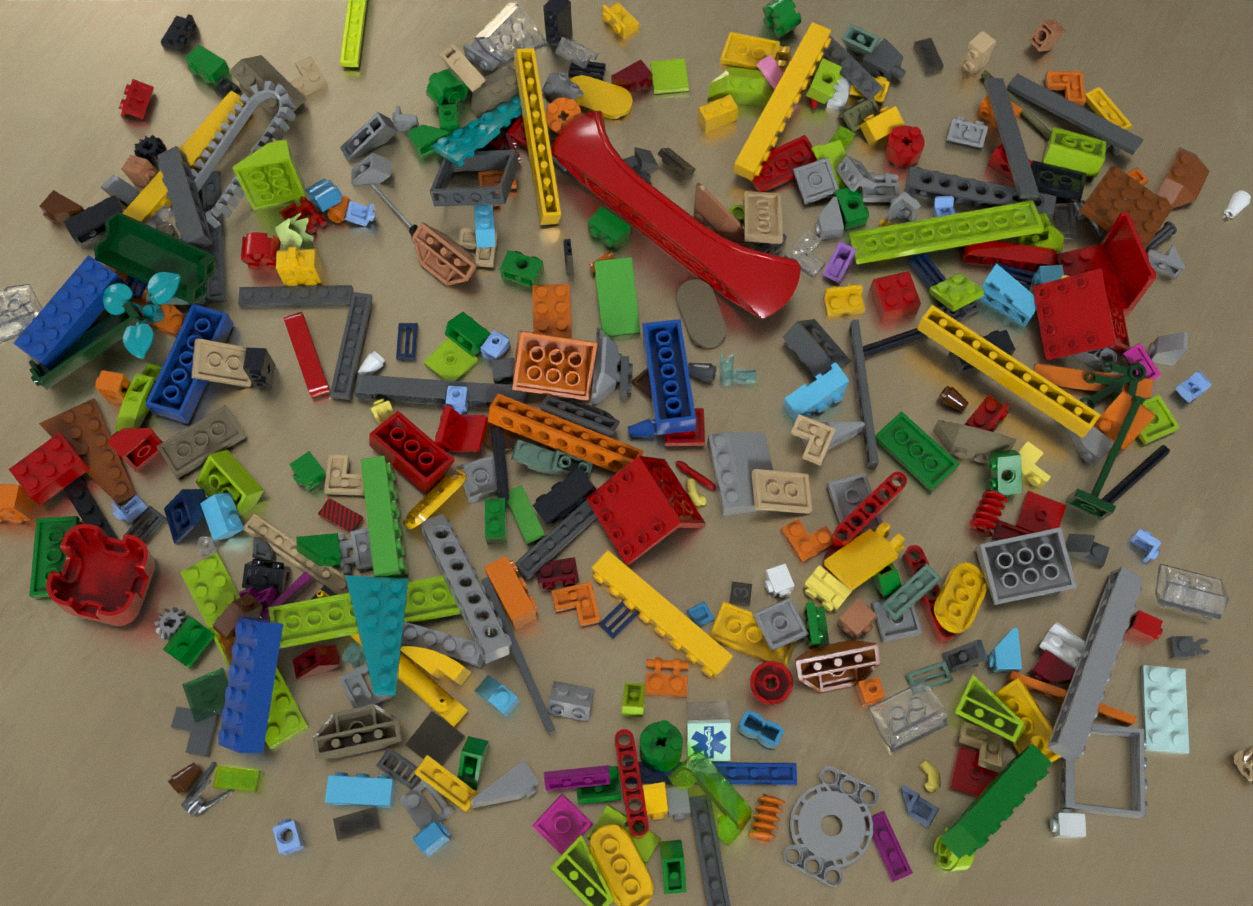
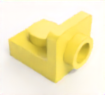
M384 399L373 402L374 407H371V410L379 426L391 417L394 411L389 400L384 401Z

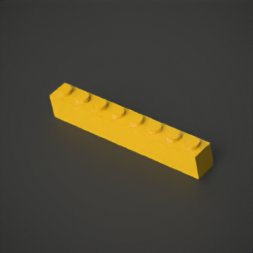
M609 550L591 567L592 577L599 584L603 582L608 586L607 590L613 596L622 598L624 600L623 604L628 609L632 610L635 608L640 612L638 616L643 622H650L655 627L654 630L661 637L665 635L671 640L669 643L676 650L681 649L686 653L685 657L693 664L698 663L705 675L708 677L713 676L716 679L732 661L733 655Z

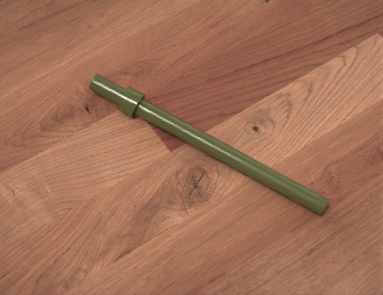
M987 70L981 73L985 80L986 78H994ZM1007 90L1009 99L1023 109L1021 114L1049 139L1051 131Z

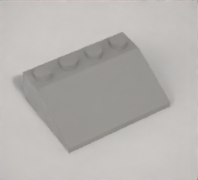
M724 432L708 435L707 446L722 516L759 511L755 509L751 472L754 469L773 471L765 433Z
M1061 527L984 543L976 547L980 567L994 605L1077 588Z

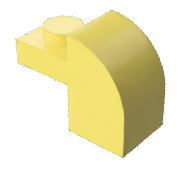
M1027 441L1018 452L1021 454L1022 479L1026 477L1032 485L1038 486L1041 489L1051 476L1035 465L1044 453Z

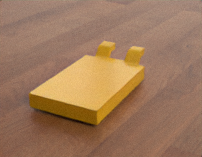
M730 32L720 58V64L760 70L756 64L771 55L784 73L786 61H788L789 56L791 57V47H782L779 41Z
M884 521L875 532L868 529L824 560V566L853 591L898 558V551L904 548L902 542L905 541V538L901 534H897L889 542L886 538L890 536V533L887 531L890 529V525Z

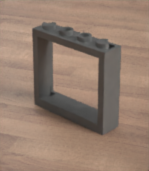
M516 150L474 151L475 155L471 158H465L463 160L464 164L461 167L444 158L430 189L434 206L505 204L519 168ZM504 170L497 187L447 188L454 172Z

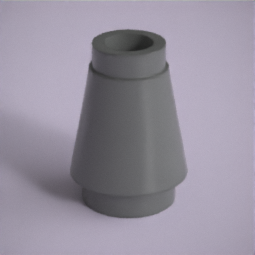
M689 363L688 371L692 376L709 382V380L714 381L717 367L712 365V363Z

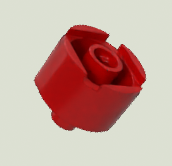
M899 126L892 129L885 147V157L888 162L891 161L897 168L907 169L919 161L925 145L924 136L920 128L915 126Z
M247 233L246 237H242L241 261L248 264V268L253 270L259 269V266L276 269L277 251L280 250L281 245L280 239L274 235L273 238H269L267 233Z
M776 661L764 662L758 665L751 674V690L754 696L763 703L778 704L787 699L793 690L794 680L792 673L782 663ZM775 677L777 687L772 686L769 688L767 679Z

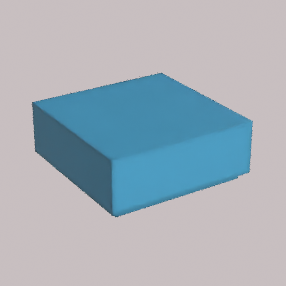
M705 601L686 611L690 620L699 628L714 621V617Z

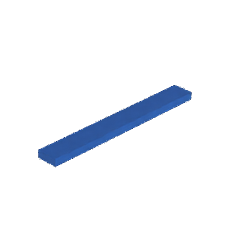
M625 761V766L630 767L634 762ZM638 762L642 784L665 782V785H797L796 763L679 762L672 770L660 772V770L647 768L643 762ZM628 779L625 784H637V781Z

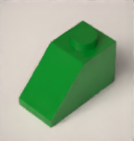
M421 125L407 131L409 142L418 158L433 152L432 145L440 138L449 136L447 130L428 125Z
M338 533L296 537L297 552L318 566L331 567L340 564L341 553Z
M892 563L871 577L875 587L884 597L893 594L902 586L898 570Z
M468 736L461 750L457 778L473 790H477L486 761L489 741Z
M682 840L660 842L664 893L686 892Z

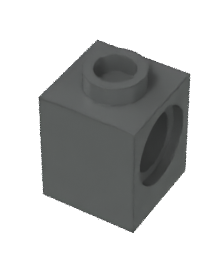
M514 358L491 361L494 384L506 385L513 383Z

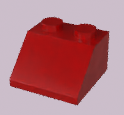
M151 428L121 429L119 432L114 433L107 441L134 471L159 452L157 445L163 442Z

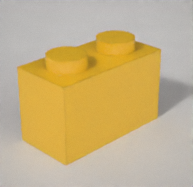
M727 95L698 107L697 120L703 131L708 133L737 121L738 106L732 96Z
M887 106L879 110V115L875 117L872 114L864 118L865 122L859 125L869 145L890 134L894 127L905 126L896 106L891 109Z

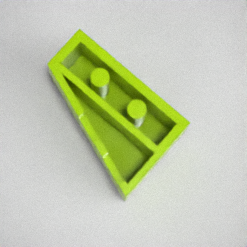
M972 675L955 713L1018 744L1026 724L976 676Z
M580 835L550 868L587 906H610L614 899L582 835Z

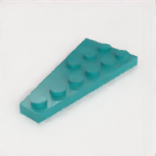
M514 96L512 100L498 105L493 111L486 112L482 117L470 121L463 128L454 130L449 136L440 138L432 145L434 151L458 167H461L464 164L463 160L465 158L473 157L475 155L474 151L478 148H483L500 133L499 129L501 127H507L511 124L510 120L512 118L519 117L522 114L520 96Z
M345 575L374 695L396 696L408 578Z

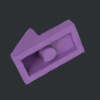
M839 241L823 275L840 283L848 267L852 264L857 249Z

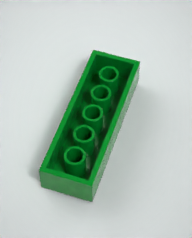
M1032 743L1005 766L939 839L958 859L966 854L970 857L978 848L981 849L989 841L988 837L995 834L1001 828L1000 823L1006 821L1014 813L1012 811L1014 807L1017 808L1026 799L1024 796L1030 794L1038 786L1036 784L1038 780L1041 781L1049 773L1047 768L1052 762Z

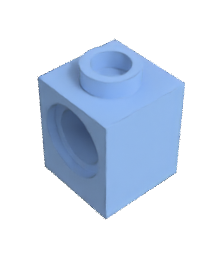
M285 819L278 822L279 826L273 827L279 854L287 855L305 848L299 822ZM288 830H292L293 837L286 842L284 834Z

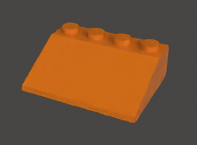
M519 330L512 390L589 401L598 343Z

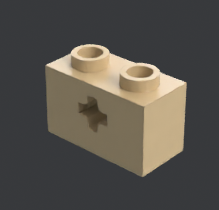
M984 31L980 32L969 42L961 66L973 75L978 73L988 63L996 40Z

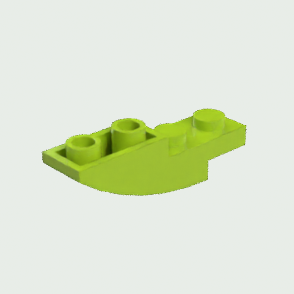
M147 364L142 374H135L118 414L116 432H119L121 429L140 427L149 412L145 403L162 366Z

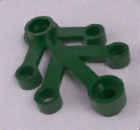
M1111 361L1103 362L1101 370L1104 373H1111L1113 371L1125 375L1115 379L1100 376L1094 372L1086 373L1084 376L1086 383H1100L1108 386L1091 397H1083L1079 401L1082 403L1086 401L1088 407L1094 409L1095 403L1112 393L1111 405L1121 394L1123 385L1128 382V394L1133 397L1136 394L1138 382L1142 381L1146 376V368L1140 363H1132L1126 367L1113 364ZM1107 363L1111 366L1109 371L1105 369ZM1134 369L1138 370L1137 376H1134L1132 374V371ZM1090 374L1094 376L1092 382L1088 380Z

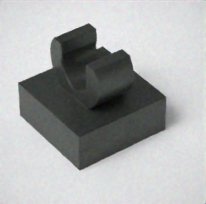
M221 78L217 82L218 86L214 89L215 93L223 99L230 91L236 94L241 91L236 84L227 78Z

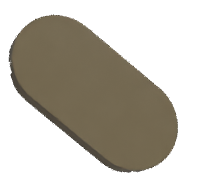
M698 279L684 282L677 291L676 300L691 341L703 348L718 346L725 337L726 323L713 289L708 283Z

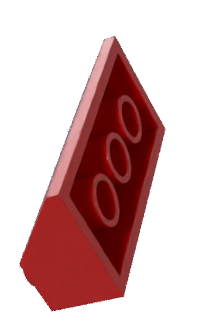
M399 411L395 412L369 433V446L380 456L385 455L387 462H391V465L425 495L443 479L455 461L451 455Z

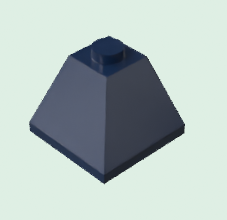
M182 489L164 508L174 544H178L198 524L204 515L200 503L208 499L204 489Z

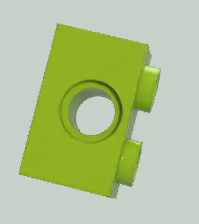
M822 58L806 96L826 104L828 98L832 99L836 89L833 87L835 84L838 85L842 77L839 74L842 67Z

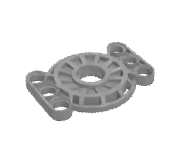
M826 766L819 774L821 784L804 792L793 807L790 816V831L795 845H790L784 850L783 859L786 864L827 886L836 887L842 883L844 878L840 868L856 862L864 855L870 845L873 836V821L868 807H872L877 803L879 793L873 786L835 767ZM825 771H832L835 774L833 782L829 783L824 780L823 773ZM849 780L854 783L855 789L853 792H846L843 789L845 781ZM816 790V794L813 795L811 798H809L808 800L804 798L806 795ZM869 790L873 792L875 796L873 802L869 803L863 799L864 791ZM801 802L803 804V807L801 808L798 816L795 815L797 806ZM827 815L837 816L842 823L841 832L836 836H828L821 829V821ZM866 816L869 821V831L865 830L864 817ZM794 820L797 821V835L794 832ZM864 836H868L866 845L862 850L859 846L863 842ZM790 849L798 851V861L791 862L788 860L787 852ZM855 851L859 853L854 859L847 862V857L851 856ZM809 860H816L818 862L819 870L817 872H810L808 870L807 862ZM841 860L842 864H838L836 861ZM835 870L838 872V882L831 883L827 879L828 871Z

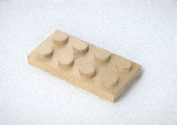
M744 191V241L782 244L781 193Z

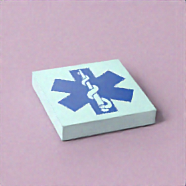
M730 719L687 720V761H730Z

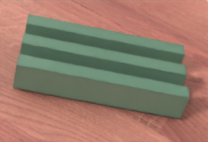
M945 661L905 675L909 681V686L912 688L913 695L953 681ZM943 667V671L917 680L913 679L914 676ZM946 675L947 677L942 680L918 688L916 687L917 684Z

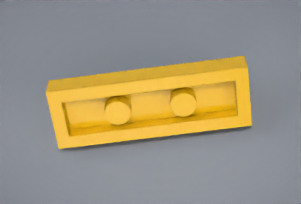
M1100 87L1085 94L1087 104L1098 116L1127 131L1130 130L1132 124Z
M428 755L425 756L414 771L416 776L464 812L470 807L471 799L479 794Z

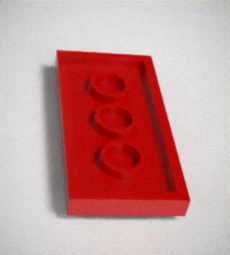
M806 135L770 150L771 153L766 162L763 161L761 164L763 166L759 176L755 175L753 181H751L757 192L769 191L795 179L793 169L817 161L811 149L813 146Z

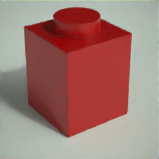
M1139 610L1132 615L1126 633L1150 644L1161 637L1163 621Z

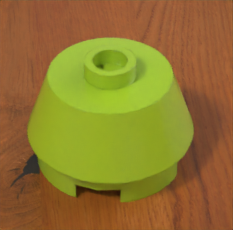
M938 835L933 850L934 853H937L938 861L935 862L936 866L946 872L967 870L974 860L975 852L970 857L966 854L958 859L939 839L941 835Z

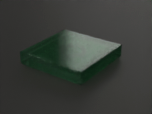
M223 667L182 684L196 723L219 714L224 709L225 690L228 687V679Z

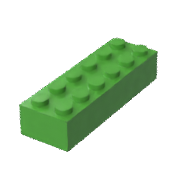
M385 455L360 459L375 577L405 578L408 570L406 562L403 560L405 548L400 536H403L402 526L398 521L400 509L395 500L398 499L397 488L394 487L393 482L396 480L395 471L392 469L391 462H387Z

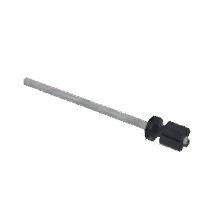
M371 183L370 186L407 224L409 233L411 235L414 234L418 226L412 225L386 196Z

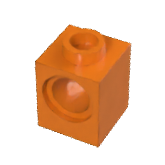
M879 676L860 681L855 686L861 707L881 702L886 697Z

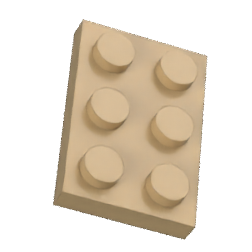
M196 339L191 378L250 387L251 380L243 369L246 347Z
M754 469L751 472L756 510L805 514L812 512L808 474Z

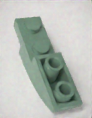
M519 439L515 442L511 460L527 465L529 469L561 478H567V474L570 471L577 470L578 468L583 470L588 478H590L593 463L558 450L552 452Z

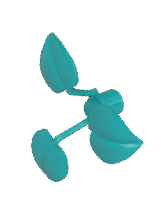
M159 272L153 275L148 283V291L153 294L150 299L154 305L149 304L144 307L130 302L133 291L125 284L117 283L105 289L103 303L105 309L110 314H123L125 309L122 305L129 301L135 308L142 310L143 317L148 319L137 322L136 326H128L124 331L123 343L134 356L141 359L145 358L154 339V331L147 323H159L163 320L164 311L160 305L168 303L173 298L179 287L181 275L168 272Z

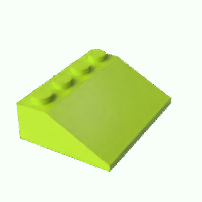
M287 139L267 143L233 166V171L253 210L299 201L303 197L307 199L304 180Z

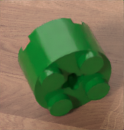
M772 0L762 8L765 18H763L767 27L771 26L778 38L786 35L801 24V15L799 12L796 14L794 10L796 5L792 0Z
M450 68L430 75L426 95L437 106L457 105L460 100H465L468 87Z
M667 720L648 725L640 735V758L643 764L651 770H660V772L670 771L678 765L683 748V738L680 731Z

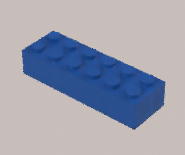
M88 255L13 344L50 371L53 370L105 309L103 303L105 289L110 285L117 283L125 284V282L117 273Z
M196 304L191 305L145 403L153 414L189 424L208 382L207 380L191 378L195 340L204 339L225 343L234 325L228 313Z
M681 319L642 323L656 435L696 431V416Z
M238 618V623L235 626V643L232 647V661L228 670V687L225 690V705L221 714V730L218 733V745L238 753H263L282 635V623L261 618Z

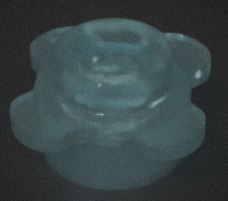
M351 643L342 655L343 661L350 662L355 668L360 666V661L365 657L363 649H360L355 643Z

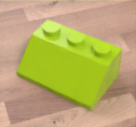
M1053 127L1044 153L1043 163L1087 173V177H1097L1105 160L1106 141Z
M228 450L209 454L195 482L200 489H204L205 494L209 498L214 494L231 492L239 517L243 516L257 504L264 491Z

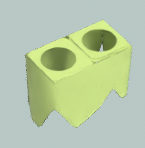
M301 213L291 219L288 218L275 227L284 250H288V247H297L298 250L316 248L311 245L314 237L305 233L309 219L305 218L295 221Z

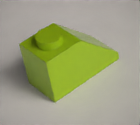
M1053 225L1043 228V232L1019 236L1018 244L1051 248L1056 251V254L1063 252L1064 235Z

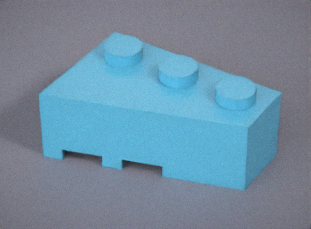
M996 263L981 287L984 290V296L979 298V300L1026 327L1037 310L1035 297Z
M836 362L831 365L832 369L823 376L819 373L815 376L817 378L816 381L807 386L806 384L802 385L784 399L783 407L794 422H796L799 414L811 418L815 412L818 411L820 413L832 402L838 403L844 398L849 379Z

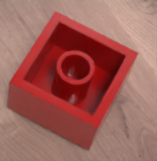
M909 271L873 279L869 290L881 322L917 314L921 301Z

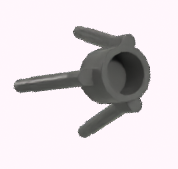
M1084 200L1074 202L1071 205L1072 211L1068 213L1071 218L1073 238H1076L1075 217L1078 220L1086 218L1084 214L1079 212L1085 203ZM1089 219L1098 235L1102 237L1103 234L1096 222Z
M216 762L211 763L193 790L181 803L185 811L192 816L197 812L202 814L206 809L234 792V789H230L203 805L205 800L201 793L211 782L210 779L206 780V778L211 773Z

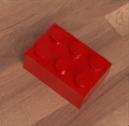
M59 432L8 470L28 496L37 504L42 505L91 468L72 444Z

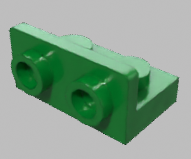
M815 602L806 603L804 617L806 629L809 633L807 636L809 649L829 644L825 608L823 606L815 607Z
M189 616L162 650L187 668H190L215 637V634Z

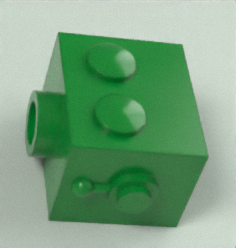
M438 105L440 129L447 130L449 135L454 130L460 129V113L457 110V105Z
M310 451L289 464L294 473L292 475L293 479L298 485L302 483L307 491H310L326 479L324 469Z

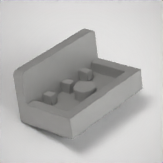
M563 72L550 73L541 90L552 101L558 98H569L575 101L577 97H583L584 95L580 87L569 80L568 76Z
M903 192L900 196L896 195L890 202L891 207L887 211L886 222L892 221L894 218H897L901 223L916 221L921 205L906 192Z
M554 681L548 700V713L588 721L595 689Z

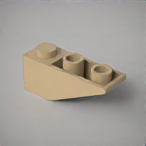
M453 43L439 54L446 66L472 92L486 81Z

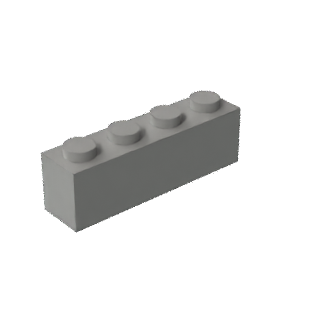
M404 622L402 645L426 648L444 654L453 660L482 667L484 659L474 641Z

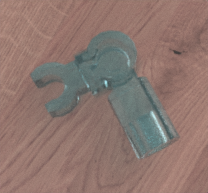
M723 354L720 355V382L723 385H730L733 381L736 383H756V370L734 371V355L731 354L729 361L723 359Z

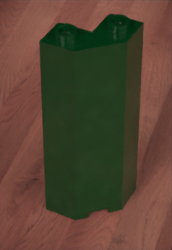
M116 212L106 220V236L94 245L95 260L147 284L151 277L159 272L181 275V280L174 295L175 297L193 305L204 296L207 290L204 286L209 276L213 278L216 271L215 255L120 212Z
M128 301L122 305L125 309L123 314H112L85 332L53 370L50 371L42 364H36L33 360L29 361L28 363L32 367L29 369L33 375L31 376L32 381L37 386L41 385L48 390L123 339L125 329L128 326H136V323L139 321H144V317Z

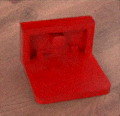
M444 406L440 416L438 431L435 435V442L446 452H478L482 446L488 417L486 415H460L451 406Z

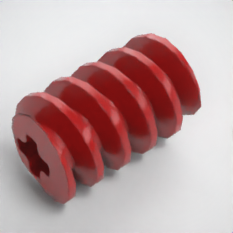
M984 492L979 505L975 509L976 512L972 516L973 519L969 523L970 527L983 536L992 537L993 533L990 530L996 529L994 524L999 522L997 517H1001L1002 512L1000 510L1005 509L1003 503H1007L1008 499L997 492Z

